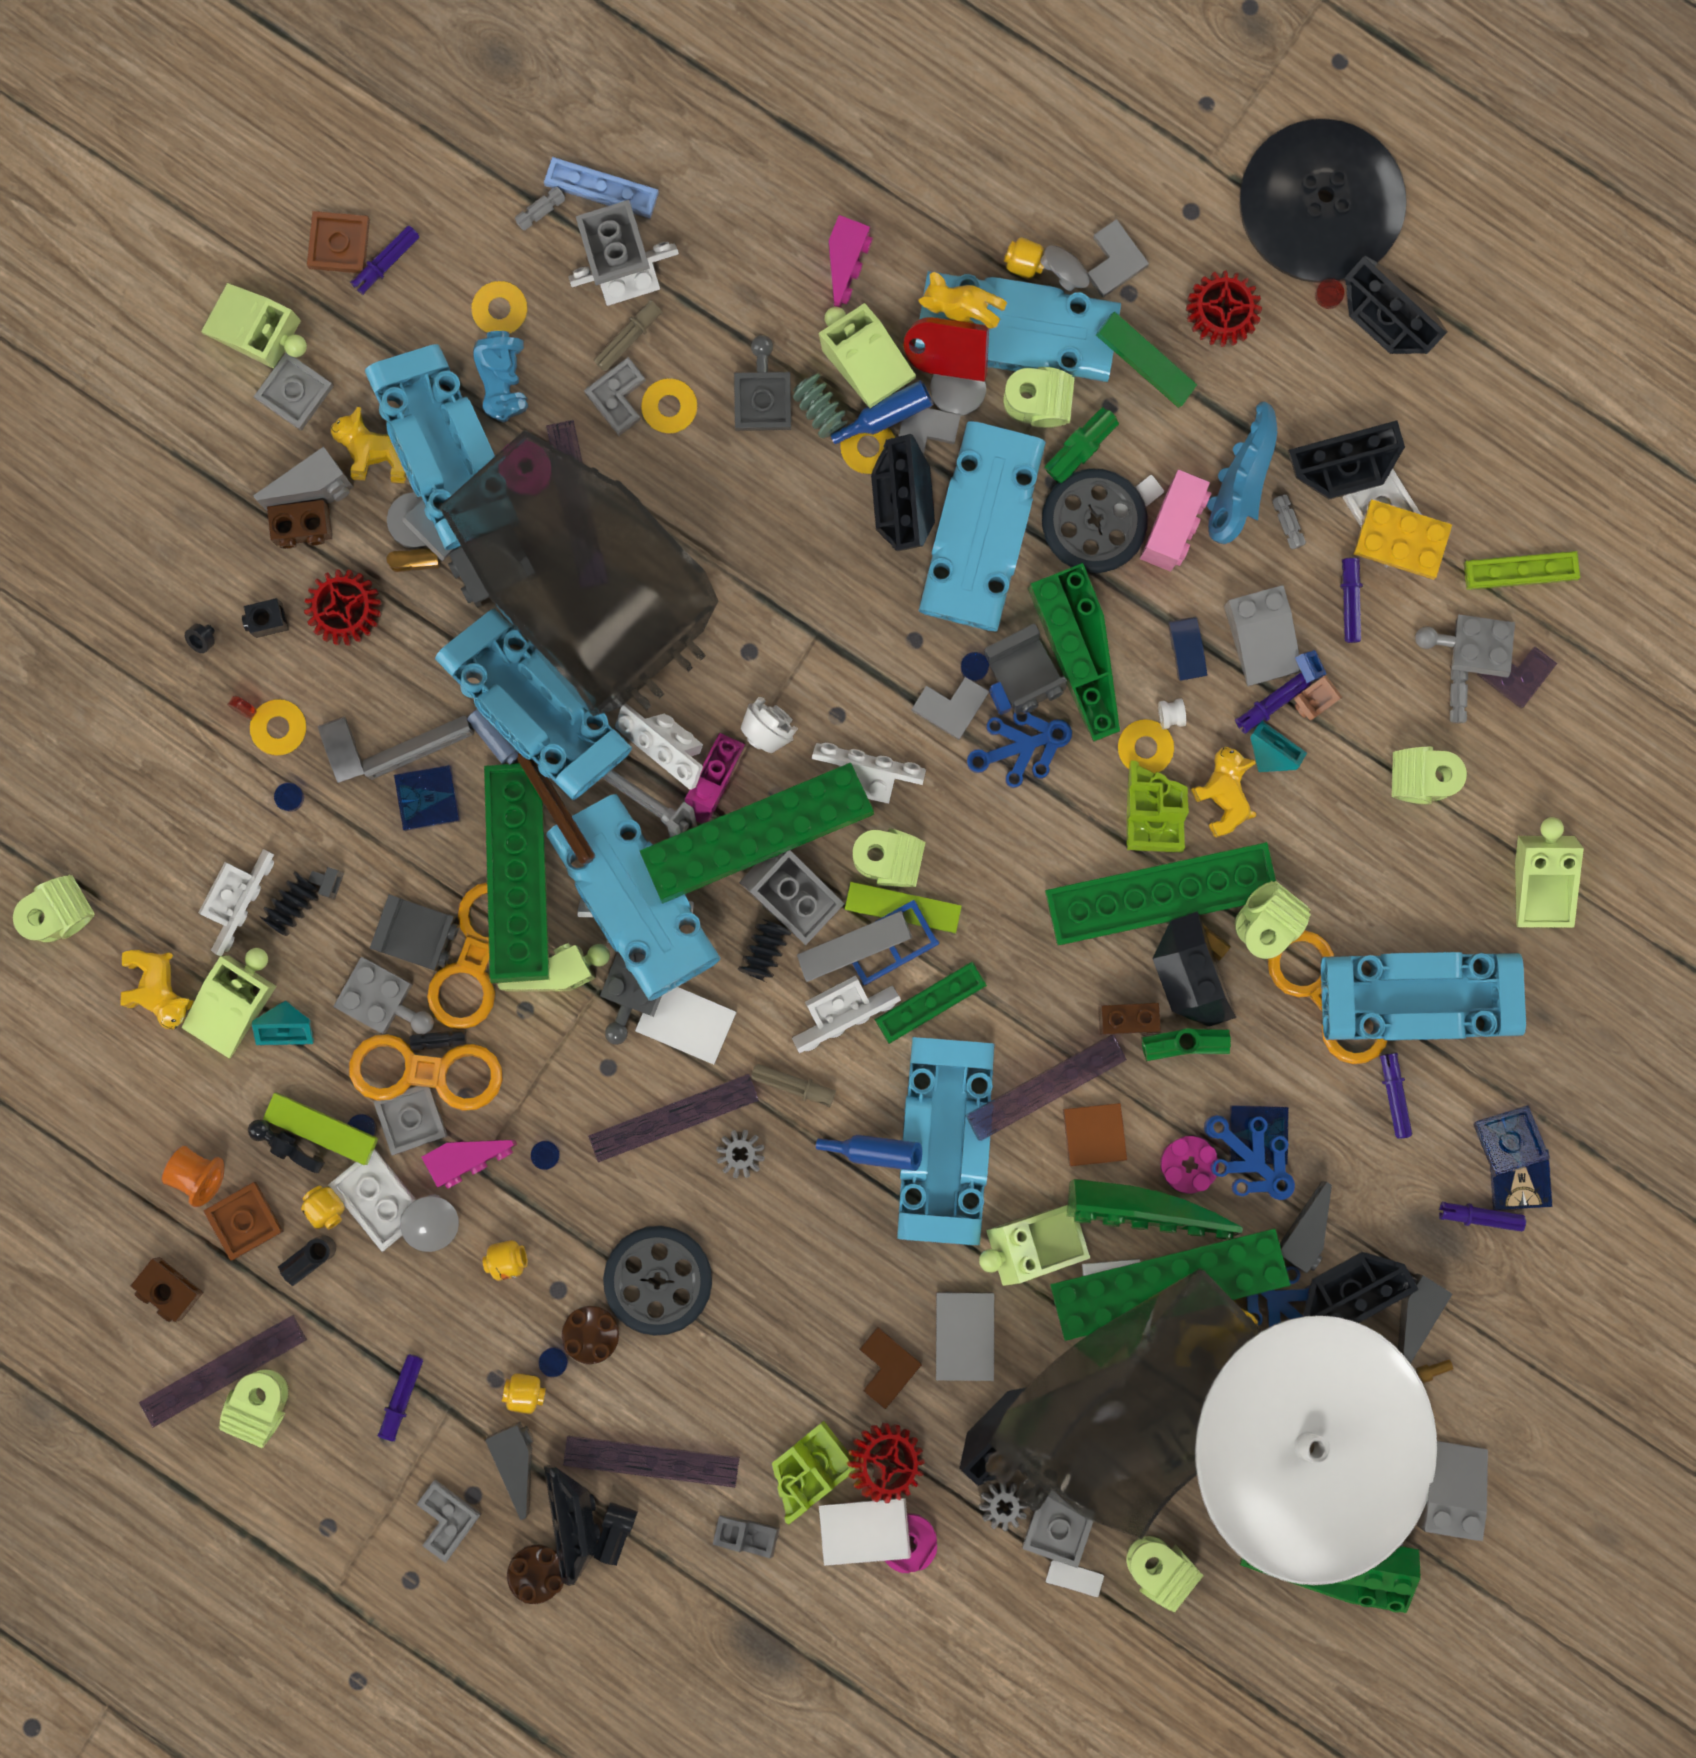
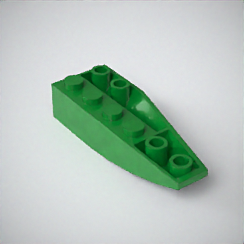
M1079 564L1031 583L1028 587V592L1062 675L1067 680L1069 691L1093 742L1120 732L1105 618L1084 564Z
M1073 1179L1069 1182L1067 1217H1074V1222L1090 1224L1091 1221L1102 1220V1225L1110 1227H1120V1224L1128 1223L1131 1224L1132 1229L1148 1230V1226L1159 1227V1232L1177 1233V1229L1188 1230V1235L1199 1237L1205 1236V1232L1216 1233V1238L1224 1240L1233 1239V1236H1237L1243 1231V1227L1211 1210L1159 1191L1132 1185Z
M1399 1546L1388 1558L1374 1568L1345 1581L1321 1585L1293 1584L1347 1603L1407 1613L1421 1579L1419 1549ZM1241 1557V1566L1264 1573Z

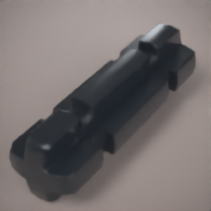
M454 1030L452 1033L445 1031L426 1033L425 1036L422 1034L411 1035L409 1042L411 1050L415 1051L424 1050V1047L433 1049L451 1047V1044H454V1046L465 1045L467 1038L464 1030Z

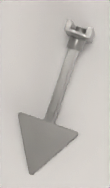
M613 770L602 777L661 818V822L667 825L670 838L685 832L687 828L697 827L694 809L687 803L683 802L677 811L672 808L668 809Z

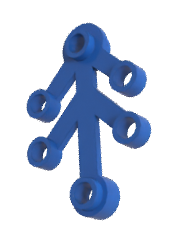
M1014 712L1013 721L1016 725L1024 726L1027 724L1042 732L1031 737L1004 724L1000 718L993 717L986 725L988 733L991 735H1002L1015 743L987 753L980 749L974 750L967 758V766L974 773H982L987 770L989 764L1020 753L1013 770L1005 778L1006 784L1010 788H1017L1023 782L1022 775L1035 748L1047 744L1040 761L1036 762L1032 767V774L1038 779H1043L1050 771L1049 765L1057 748L1064 747L1070 742L1072 729L1063 720L1056 719L1048 723L1030 713H1025L1027 716L1026 721L1020 722L1017 720V714ZM998 722L1000 729L998 731L991 730L990 723ZM1055 729H1059L1062 731L1063 737L1056 739L1053 737L1052 732ZM980 757L983 760V765L981 767L974 766V758ZM1043 765L1046 768V773L1039 775L1036 772V766ZM1016 774L1019 777V783H1010L1009 776Z
M1210 1116L1204 1123L1205 1133L1211 1138H1221L1245 1160L1227 1162L1222 1159H1216L1211 1164V1172L1219 1177H1224L1228 1173L1258 1172L1265 1179L1264 1181L1248 1182L1245 1179H1236L1232 1183V1191L1235 1195L1246 1196L1249 1193L1268 1192L1272 1198L1284 1200L1293 1194L1295 1182L1293 1177L1286 1173L1285 1152L1289 1146L1286 1138L1275 1136L1269 1142V1147L1273 1151L1272 1170L1265 1164L1264 1132L1267 1130L1268 1125L1264 1118L1253 1117L1248 1123L1252 1134L1251 1151L1229 1130L1228 1121L1224 1117ZM1256 1120H1260L1262 1123V1128L1259 1131H1256L1253 1126ZM1216 1122L1222 1124V1130L1219 1133L1215 1132L1213 1128ZM1278 1139L1283 1142L1281 1150H1277L1274 1146L1275 1141ZM1220 1162L1225 1167L1222 1173L1216 1171V1165ZM1280 1180L1285 1182V1189L1282 1191L1277 1189V1183ZM1240 1182H1243L1246 1186L1245 1191L1242 1193L1237 1191V1185Z
M1287 1266V1271L1292 1269L1296 1272V1277L1293 1280H1289L1290 1284L1297 1283L1301 1276L1300 1271L1296 1267ZM1310 1285L1305 1289L1270 1290L1260 1293L1267 1299L1269 1327L1281 1323L1280 1311L1289 1319L1303 1317L1288 1302L1307 1301ZM1258 1294L1246 1296L1247 1311L1249 1313H1257L1258 1326H1260L1263 1316L1258 1309Z

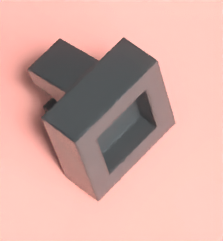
M327 867L325 875L312 871L308 882L320 886L318 894L335 900L344 873Z

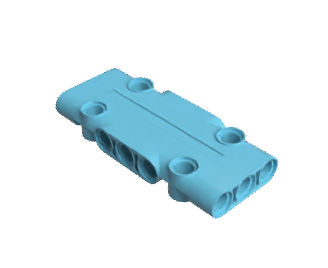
M931 271L927 272L924 293L930 285ZM939 273L945 279L946 285L949 288L972 285L994 294L1007 302L1004 311L990 304L987 309L1000 318L997 327L989 328L988 367L1015 372L1024 368L1051 367L1067 372L1072 377L1108 382L1114 351L1096 336V333L1111 313L1116 312L1120 315L1121 303L1089 298L1081 292L1071 295L1064 294V291L1059 288L995 277L979 280L971 274L955 276ZM1079 304L1083 307L1084 312L1074 313L1070 306ZM924 306L921 307L920 319L934 317L950 320L944 312L936 314ZM970 318L975 324L985 325L980 320ZM916 338L915 347L925 348L924 342ZM1071 358L1076 365L1072 368H1067L1062 364L1061 360Z
M429 345L369 365L365 369V374L379 402V413L387 421L386 426L389 438L414 493L418 497H422L425 504V515L433 522L445 550L466 545L510 523L512 528L518 525L520 521L505 492V479L496 472L498 465L494 452L470 400L467 397L462 398L459 391V378L450 371L440 345ZM439 385H446L451 391H444ZM394 401L399 405V408H393L387 402ZM485 485H492L497 492L488 491ZM433 503H442L445 506V510L437 509Z
M967 422L954 475L950 480L931 554L933 556L919 612L987 631H998L1033 501L1032 495L1046 444L1043 439L980 422ZM970 460L976 464L977 468L973 471H966L962 468L961 464L964 461ZM1020 474H1025L1030 478L1031 483L1021 485L1017 482L1016 477ZM943 567L948 571L949 576L945 579H938L933 571L936 568ZM998 581L1002 584L1003 591L993 593L989 590L988 584Z
M492 609L446 644L437 653L435 660L457 681L461 692L465 696L474 699V704L478 711L524 758L529 760L532 758L538 764V769L543 776L551 778L572 800H575L623 761L631 752L632 747L608 725L605 713L601 710L593 709V703L589 696L545 651L539 648L535 650L529 644V637L521 630H515L496 609ZM516 644L522 649L514 650L510 648V645ZM477 678L480 682L473 684L467 679ZM588 724H596L600 729L593 730L588 727ZM552 757L559 763L550 764L545 759Z
M617 794L607 796L572 816L595 853V858L591 863H587L581 868L573 867L571 864L578 860L559 827L555 825L547 832L546 836L566 866L568 875L574 879L575 887L612 948L615 952L620 953L625 961L626 968L633 974L649 1001L661 997L701 974L721 959L701 928L698 917L692 914L690 903L685 895L666 903H661L640 854V850L653 844L650 841H646L641 833L639 824L632 819ZM625 832H632L636 835L631 840H625L621 837ZM683 925H691L695 930L692 933L685 934L680 931V928ZM634 953H641L645 956V959L641 962H633L630 956Z
M1519 953L1381 954V956L1322 958L1323 1033L1326 1040L1465 1039L1466 1037L1523 1036L1525 1033L1524 965L1522 956ZM1476 959L1482 965L1480 974H1477L1473 968V963ZM1364 961L1371 966L1369 976H1365L1362 973L1361 966ZM1478 1017H1481L1484 1021L1482 1031H1479L1476 1027ZM1366 1019L1371 1020L1373 1023V1030L1370 1034L1364 1030Z
M912 1037L903 1140L919 1142L921 1144L922 1161L917 1171L900 1169L901 1191L897 1239L980 1245L984 1186L987 1184L991 1134L989 1133L991 1131V1126L989 1125L992 1117L989 1115L992 1114L991 1091L993 1087L992 1076L995 1048L993 1043ZM918 1073H925L930 1079L929 1086L924 1090H920L914 1085V1077ZM977 1077L983 1078L987 1084L986 1090L982 1094H976L971 1089V1083ZM911 1188H916L921 1192V1199L916 1204H909L905 1200V1194ZM972 1192L977 1195L978 1204L976 1207L968 1209L964 1207L962 1200L965 1194Z

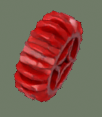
M1225 270L1221 278L1216 272H1212L1210 279L1204 276L1200 281L1201 285H1194V293H1190L1187 298L1191 303L1187 304L1186 311L1192 313L1188 316L1187 321L1190 323L1196 322L1192 327V331H1202L1199 337L1200 340L1209 336L1211 338L1209 341L1210 345H1214L1217 339L1220 340L1221 347H1225L1227 340L1234 346L1237 344L1238 338L1241 341H1245L1248 337L1247 333H1254L1256 329L1254 325L1259 324L1261 320L1257 314L1262 312V306L1257 305L1261 300L1260 295H1252L1256 290V285L1246 286L1249 281L1248 277L1244 278L1241 282L1237 280L1239 277L1238 272H1235L1232 278H1229L1228 271ZM1220 290L1218 299L1210 300L1209 303H1202L1206 295ZM1231 292L1236 294L1242 301L1235 300L1231 296ZM1222 302L1225 305V310H1228L1225 318L1223 308L1220 307ZM1245 315V320L1242 323L1228 328L1231 318ZM1206 317L1214 318L1217 326L1212 324Z
M336 569L335 578H332L327 572L324 574L326 582L323 583L320 579H316L315 583L319 588L315 590L310 587L308 590L314 597L305 598V603L312 607L305 609L304 613L307 616H313L307 623L309 626H316L313 632L317 636L323 633L322 639L325 642L330 641L333 637V644L339 646L343 638L345 645L350 646L351 637H354L360 643L362 641L360 633L363 632L369 637L371 632L367 627L369 625L375 628L378 626L377 622L372 618L381 617L382 614L374 609L382 605L379 599H374L379 592L377 589H370L373 583L369 579L363 582L364 576L361 573L354 577L353 572L348 569L343 577L342 572ZM352 587L361 591V594L357 596L354 594L343 596L339 588ZM330 593L332 597L331 603L322 612L323 602ZM339 598L346 604L345 612L348 618L340 611L341 603ZM365 603L364 612L356 623L355 612ZM329 619L332 621L343 619L348 628H332L325 621Z
M882 1423L881 1428L878 1425H871V1434L866 1430L861 1431V1436L864 1440L854 1439L853 1443L858 1448L857 1450L850 1449L848 1451L850 1455L855 1456L854 1461L850 1460L847 1462V1466L855 1468V1470L849 1473V1478L857 1479L853 1486L856 1489L863 1488L861 1495L864 1497L871 1495V1500L874 1502L882 1499L884 1503H890L891 1497L901 1500V1492L906 1496L911 1495L908 1486H919L914 1478L915 1476L924 1475L922 1471L917 1470L918 1465L925 1463L923 1459L917 1458L923 1452L922 1448L914 1447L918 1439L916 1437L909 1438L910 1431L908 1429L901 1431L900 1425L893 1424L891 1428L889 1423ZM886 1440V1443L882 1444L880 1451L874 1454L870 1453L877 1443ZM897 1444L900 1445L904 1452L905 1464L898 1458L899 1448H897ZM876 1459H886L890 1463L895 1464L896 1467H886L882 1463L877 1462ZM867 1462L874 1468V1483L868 1475ZM902 1472L898 1480L885 1486L886 1482H890L894 1473Z

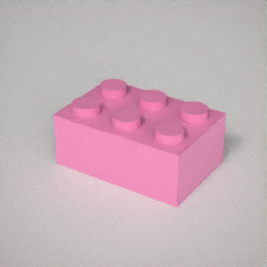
M1181 470L1177 471L1170 483L1140 560L1170 572L1175 565H1181L1190 547L1186 540H1191L1201 518L1196 516L1197 514L1201 515L1209 501L1211 492H1208L1207 489L1210 482Z

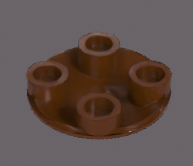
M597 1306L581 1307L573 1311L563 1325L562 1342L564 1350L569 1356L580 1363H600L609 1358L618 1345V1325L614 1317L603 1308Z
M530 1545L514 1555L508 1566L507 1582L509 1589L517 1599L526 1604H540L550 1600L562 1590L564 1583L561 1581L558 1555L553 1549L544 1545Z

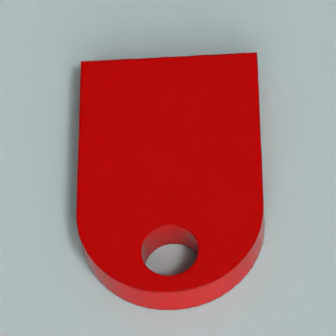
M927 317L916 321L909 328L904 338V351L910 363L917 369L930 374L985 381L987 377L989 328L986 325ZM917 338L922 340L925 344V348L920 349L915 347L912 343V339Z

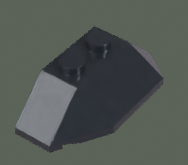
M1364 256L1345 277L1349 317L1389 354H1428L1448 332L1436 313L1391 270L1367 256Z
M1396 420L1288 450L1295 477L1330 500L1382 486L1402 454L1405 444L1398 421Z
M907 434L885 441L884 449L871 473L875 527L877 532L896 551L922 547L935 524L930 466L914 436Z
M1198 911L1170 920L1152 959L1172 1012L1208 1027L1236 1018L1237 1016Z
M1360 1252L1311 1279L1303 1317L1329 1316L1360 1323L1419 1289L1405 1264L1366 1252Z
M1042 1384L1007 1391L967 1432L959 1469L977 1486L1009 1475L1050 1434L1055 1420L1056 1409L1059 1408L1060 1402Z
M546 1465L544 1466L561 1581L570 1586L576 1583L598 1549L597 1541L600 1539L598 1524L593 1521L592 1514L596 1509L594 1496L589 1494L588 1489L557 1467Z

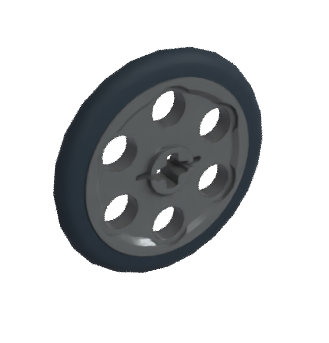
M1088 468L1072 473L1062 484L1057 483L1046 498L1042 511V529L1051 551L1063 563L1070 567L1083 563L1087 573H1103L1119 568L1137 554L1144 542L1148 529V514L1143 498L1129 480L1112 471ZM1096 486H1101L1106 490L1107 496L1103 500H1095L1091 495V490ZM1070 496L1077 497L1081 502L1080 508L1074 511L1069 510L1065 505L1066 498ZM1121 503L1127 506L1129 513L1126 517L1119 518L1115 516L1113 507L1116 504ZM1091 512L1096 518L1101 517L1102 519L1099 522V532L1094 524L1088 523L1091 518ZM1070 523L1076 527L1077 533L1074 537L1067 538L1062 535L1061 527L1064 524ZM1113 531L1122 532L1125 537L1124 543L1121 545L1112 544L1109 540V534ZM1087 541H1094L1097 543L1099 551L1095 555H1088L1083 550V544Z
M649 1226L633 1231L624 1237L612 1250L606 1262L603 1275L604 1293L608 1305L615 1316L627 1327L639 1333L653 1336L669 1335L683 1330L703 1312L710 1298L712 1288L711 1267L700 1245L688 1234L676 1228ZM661 1243L667 1247L668 1254L663 1260H657L652 1256L651 1250L655 1244ZM636 1256L641 1260L642 1268L639 1272L632 1273L627 1270L626 1261L629 1257ZM685 1259L691 1263L692 1270L690 1274L681 1276L676 1272L675 1265L679 1260ZM658 1272L661 1273V1278L674 1280L675 1282L663 1283L657 1289L654 1283L641 1281V1278H653ZM634 1285L639 1289L640 1297L637 1301L630 1302L625 1299L624 1290L627 1286ZM683 1288L689 1292L690 1299L687 1304L679 1305L674 1301L673 1294L677 1289ZM657 1301L663 1305L664 1313L662 1316L654 1318L649 1315L648 1305L651 1302Z

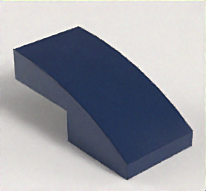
M1197 617L1168 622L1178 679L1182 681L1208 676Z

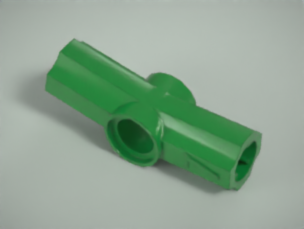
M1103 407L1097 411L1083 427L1080 426L1065 441L1064 447L1045 465L1044 469L1055 481L1062 484L1081 463L1084 464L1100 448V444L1120 424L1116 416L1110 410Z
M1186 1028L1141 1037L1146 1062L1185 1054H1230L1231 1036L1229 1029ZM1184 1033L1189 1034L1193 1039V1045L1188 1050L1183 1049L1179 1044V1039Z

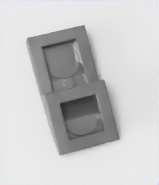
M342 717L319 725L318 730L337 782L339 783L364 774L363 765L355 747V740L346 718Z
M720 1515L713 1545L737 1552L745 1551L772 1558L780 1528Z

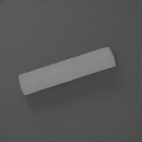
M459 717L364 759L362 762L364 774L367 778L373 780L468 738L474 732L467 721V717Z
M902 911L797 954L804 978L806 982H809L907 941L913 936Z

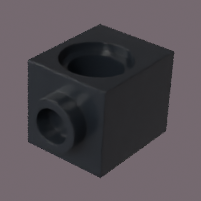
M277 598L244 606L245 615H242L244 629L246 632L249 631L255 638L289 630L283 603ZM262 613H269V621L265 625H258V617Z

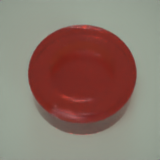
M1326 279L1317 287L1315 299L1325 309L1336 308L1344 298V287L1337 280Z
M232 696L227 704L235 712L249 720H252L257 713V709L238 696Z

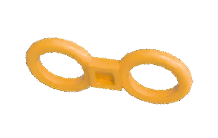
M487 882L477 884L466 892L459 904L457 917L460 930L465 935L466 940L458 962L447 964L444 968H441L429 983L427 999L430 1010L439 1022L449 1028L463 1030L475 1027L487 1018L494 1006V985L490 982V977L486 973L489 965V937H484L477 933L472 927L469 917L475 900L482 895L488 894ZM458 973H466L475 977L483 990V1000L479 1009L471 1016L463 1018L453 1017L448 1014L441 1006L439 998L440 988L444 981Z
M1304 930L1298 939L1290 943L1303 941L1317 948L1322 958L1334 957L1328 942L1318 934ZM1282 953L1276 957L1269 958L1268 969L1274 984L1285 994L1298 998L1310 997L1322 1012L1321 975L1314 983L1308 986H1298L1290 983L1280 970ZM1322 1024L1323 1041L1329 1052L1338 1060L1349 1064L1367 1063L1377 1058L1387 1045L1388 1040L1375 1039V1042L1369 1049L1361 1053L1349 1052L1342 1048L1337 1040L1325 1039Z
M390 1034L374 1035L361 1042L354 1050L349 1062V1077L355 1089L365 1097L377 1101L392 1100L404 1094L413 1085L436 1088L440 1098L450 1107L463 1111L477 1110L489 1104L496 1097L503 1082L502 1067L497 1057L487 1048L475 1044L459 1045L447 1051L442 1058L415 1055L410 1045L402 1038ZM388 1046L397 1049L405 1059V1071L402 1078L395 1085L388 1088H376L365 1082L361 1075V1065L364 1057L377 1047ZM474 1056L482 1059L488 1064L491 1072V1080L488 1087L482 1094L474 1098L458 1097L447 1086L446 1075L449 1067L462 1057Z

